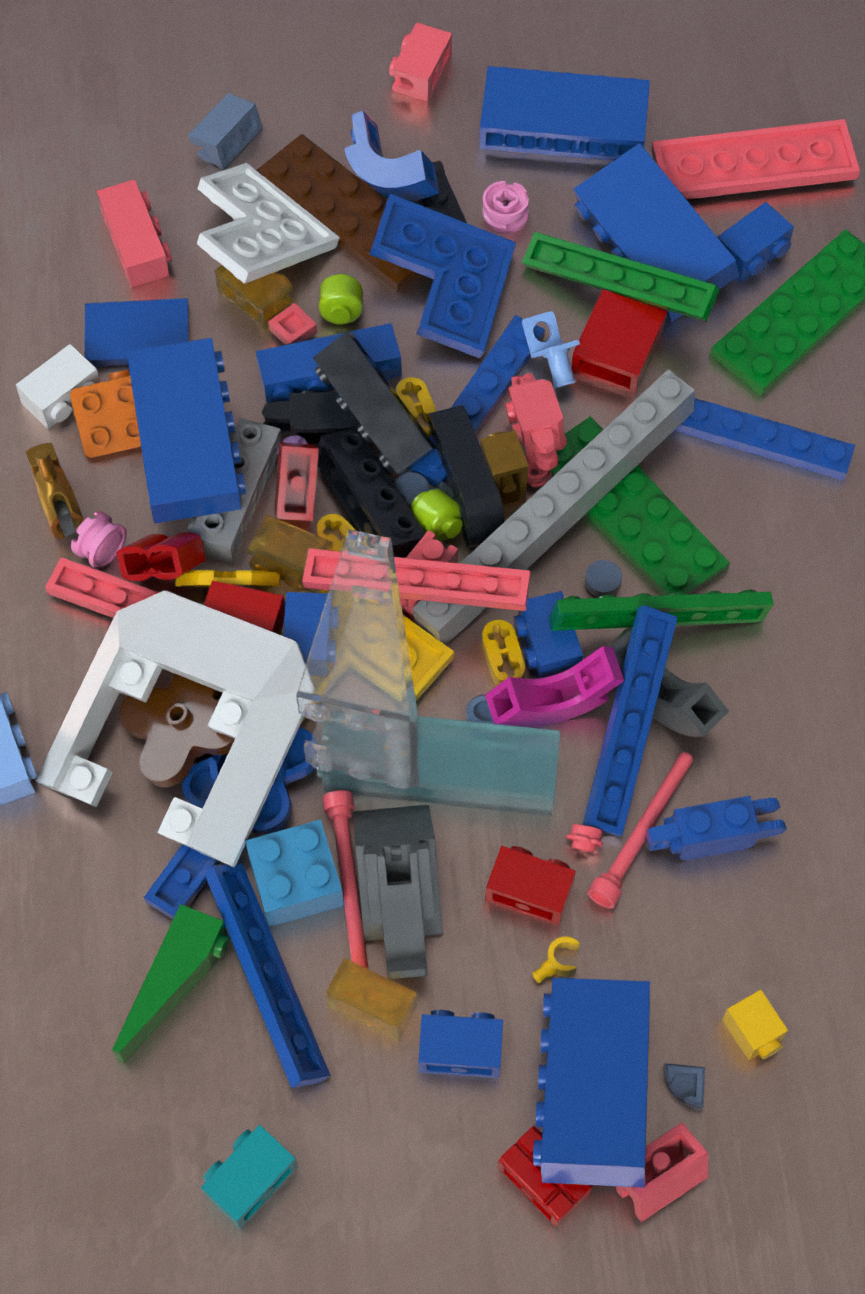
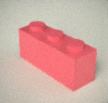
M135 179L97 190L102 215L130 287L133 288L169 277L167 262L172 261V256L167 242L160 243L158 236H162L157 217H150L148 213L152 208L147 192H140Z

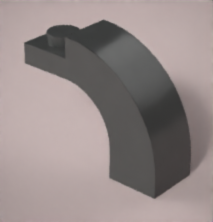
M632 628L625 629L607 646L613 647L621 671ZM665 667L653 718L680 734L691 737H704L729 710L707 682H686L675 676Z

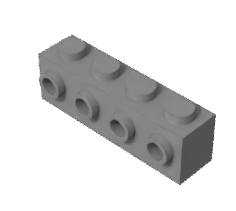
M241 417L235 428V433H229L230 443H238L241 463L234 464L235 473H243L246 495L239 496L241 510L199 516L197 518L193 517L187 529V532L196 533L201 536L205 557L231 565L235 563L278 460L276 451L279 447V442H282L280 428Z

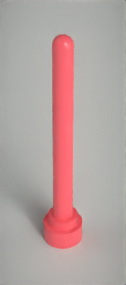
M683 752L678 756L608 873H603L601 877H596L587 890V894L595 903L608 909H613L622 895L620 890L622 888L621 880L644 844L647 829L654 827L693 762V757L690 753Z
M339 790L329 792L322 797L324 813L329 815V820L333 821L352 969L355 974L363 975L368 970V961L349 827V819L352 817V811L355 809L354 798L351 791Z

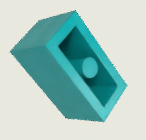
M260 1124L253 1132L249 1129L244 1131L232 1146L234 1152L225 1162L222 1163L218 1160L203 1176L205 1183L201 1186L204 1195L239 1229L252 1218L298 1168L296 1158Z

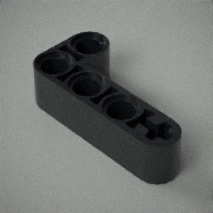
M463 405L428 413V424L434 444L459 505L460 517L463 522L461 530L468 548L483 543L504 523V510L499 491L467 411Z

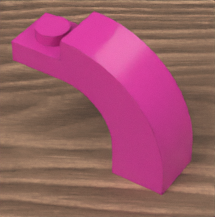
M602 646L572 668L550 677L539 679L508 677L486 693L485 697L495 728L510 730L532 729L563 722L595 709L608 701L606 693L621 684L624 678L613 647Z

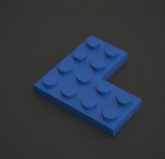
M390 194L369 255L433 279L416 332L417 335L481 358L485 351L516 242Z

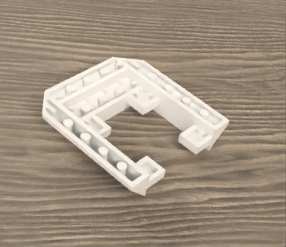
M162 591L116 612L35 782L97 807L113 772L87 759L119 692L146 703L162 669L220 691L223 694L208 723V727L235 739L203 809L174 797L157 833L235 868L246 844L245 841L249 838L316 690L299 644L296 641L171 592Z

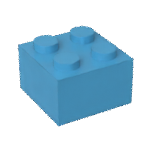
M321 819L245 841L269 928L344 906L342 888Z

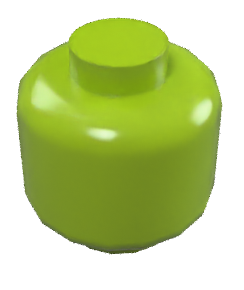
M335 274L326 278L321 283L319 289L318 308L320 315L326 321L337 325L350 324L356 321L363 309V289L359 281L347 274Z
M439 489L424 491L418 494L411 504L410 510L425 534L429 530L436 535V540L443 542L456 537L460 533L463 522L460 517L459 505L446 492Z

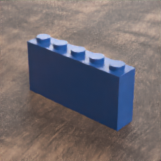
M488 66L480 122L479 149L614 161L639 143L644 148L650 80Z
M640 143L573 189L577 202L574 204L576 211L584 221L590 219L594 224L592 229L602 244L608 242L613 248L611 250L612 255L711 283L719 289L739 277L736 259ZM666 310L667 318L671 323L682 316V314Z
M212 338L126 351L154 524L241 510L239 496L246 495L243 473H235L234 464L241 463L237 442L230 443L229 433H235L232 411L225 412L223 403L230 402L227 381H219L218 373L225 372L222 352H214Z
M552 978V992L544 993L543 1018H550L549 1029L542 1028L541 1053L547 1054V1065H539L538 1089L545 1090V1101L537 1102L536 1127L543 1128L542 1140H534L533 1166H541L542 1183L645 1188L650 981Z

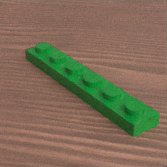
M535 231L522 261L528 268L596 289H604L642 303L707 322L720 290L711 283Z
M752 589L743 590L739 593L709 591L704 594L687 595L685 592H675L663 596H652L648 593L638 594L633 597L603 595L598 598L582 599L578 596H568L557 600L549 616L551 631L633 628L638 607L645 605L678 617L676 626L763 622L773 607L774 602L771 591L757 592Z

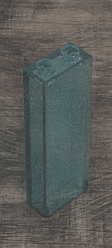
M333 707L331 721L324 720L322 743H327L326 755H319L317 778L323 779L324 792L346 790L351 791L353 795L552 816L560 731Z

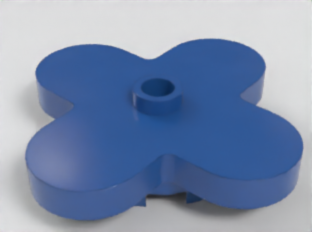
M299 727L251 832L258 835H267L282 830L290 821L292 802L286 786L309 775L316 768L320 758L319 746L314 736L308 730ZM228 754L213 755V757L210 756V758L192 766L182 785L183 793L190 804L203 809Z

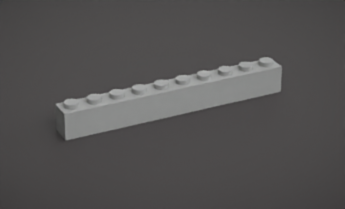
M668 369L460 564L527 570L694 412L695 390ZM420 600L412 608L415 623L447 645L486 607Z

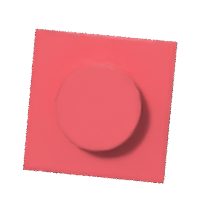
M296 303L268 321L269 329L284 345L305 341L317 333V324Z

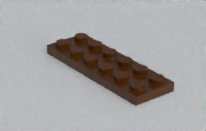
M300 134L256 170L338 235L340 238L337 245L396 292L419 274L369 255L387 199L305 135Z

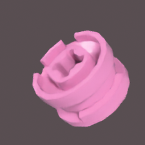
M505 181L495 182L488 186L482 198L484 223L491 230L503 234L515 233L522 229L527 223L529 216V198L526 189L516 182L511 185L505 184Z
M97 511L94 513L96 516L94 519L87 517L76 530L79 537L78 540H72L71 549L77 556L88 558L89 564L92 567L101 569L109 565L117 557L116 552L123 548L127 539V529L120 524H113L110 516L102 511Z

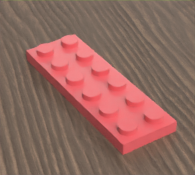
M845 119L652 141L651 147L653 160L686 200L856 180L860 174V168Z

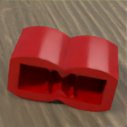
M180 532L171 537L163 534H149L116 552L121 575L124 579L130 581H144L152 576L162 580H172L206 561L201 536L192 532Z

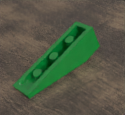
M180 904L112 1048L118 1061L125 1063L211 970L216 957L222 959L230 941L223 920Z

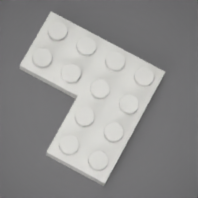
M248 163L200 179L198 190L207 196L212 203L228 213L234 221L201 232L197 245L244 284L337 247L340 238L338 235Z

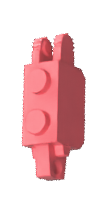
M532 373L512 377V387H508L511 402L505 403L509 424L516 422V424L512 425V431L516 430L520 444L524 447L526 457H535L539 469L551 471L558 464L556 451L562 450L567 445L563 430L564 419L553 386L550 381L544 379L536 381Z

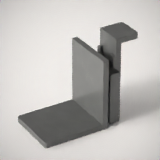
M429 805L353 812L364 939L365 941L384 939L388 979L427 976L428 968L424 935L443 934L436 842Z

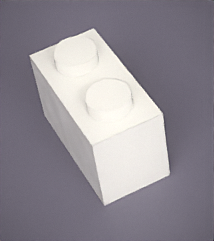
M69 344L18 382L16 388L22 405L47 429H50L57 422L67 419L73 411L70 392L74 388L100 383L97 369Z

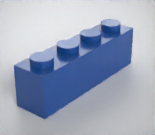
M392 323L350 331V333L355 335L388 381L402 376L401 354ZM344 333L255 351L266 404L268 402L290 401V393H300L303 391H314L317 393L336 390L332 384L326 386L314 370L318 365L313 357Z

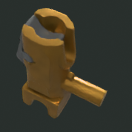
M52 442L39 444L26 450L25 453L34 475L38 496L52 534L55 538L63 539L76 533L84 519L73 489L60 466Z

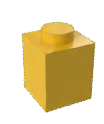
M761 989L729 1007L722 1019L748 1061L758 1055L764 1060L783 1048L781 1042L788 1029Z

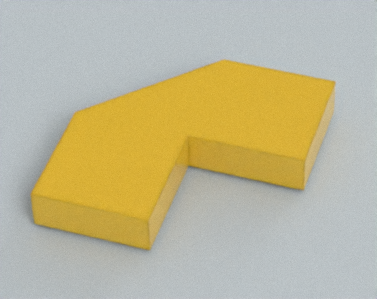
M215 570L188 571L176 578L177 587L210 588L212 580L246 588L280 587V574L268 571L236 570L233 572H221Z

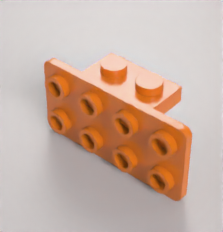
M129 370L109 374V381L74 388L70 392V399L84 454L89 458L141 446Z

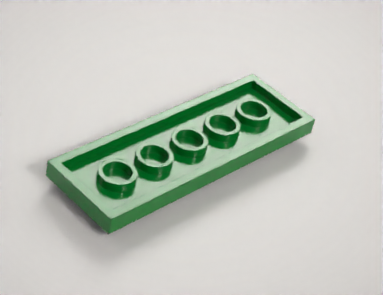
M843 230L713 345L710 356L760 396L764 395L865 303V243L848 230Z
M591 416L565 433L567 445L562 450L556 451L558 464L557 467L551 469L552 477L604 430ZM638 465L586 513L588 518L661 596L670 595L675 592H685L687 595L695 594L729 569L730 562Z

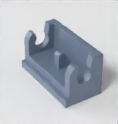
M227 93L189 133L188 137L191 143L203 148L197 153L200 158L217 165L221 170H225L263 129L255 103Z

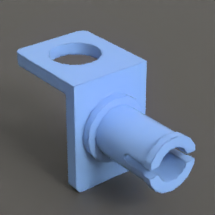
M552 311L523 319L522 326L531 357L535 358L543 355V359L547 358L554 381V388L575 383L576 379L574 378L567 352L570 351L569 347L580 345L579 339L562 343L556 318ZM538 322L547 324L550 329V336L545 342L538 341L534 336L533 329Z

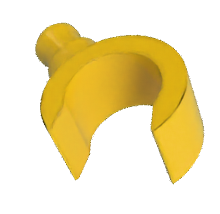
M567 936L555 939L549 946L547 960L540 964V968L532 972L536 982L541 983L542 980L547 977L550 978L554 974L562 977L576 974L577 967L558 963L554 953L562 948L579 950L580 943L576 939Z

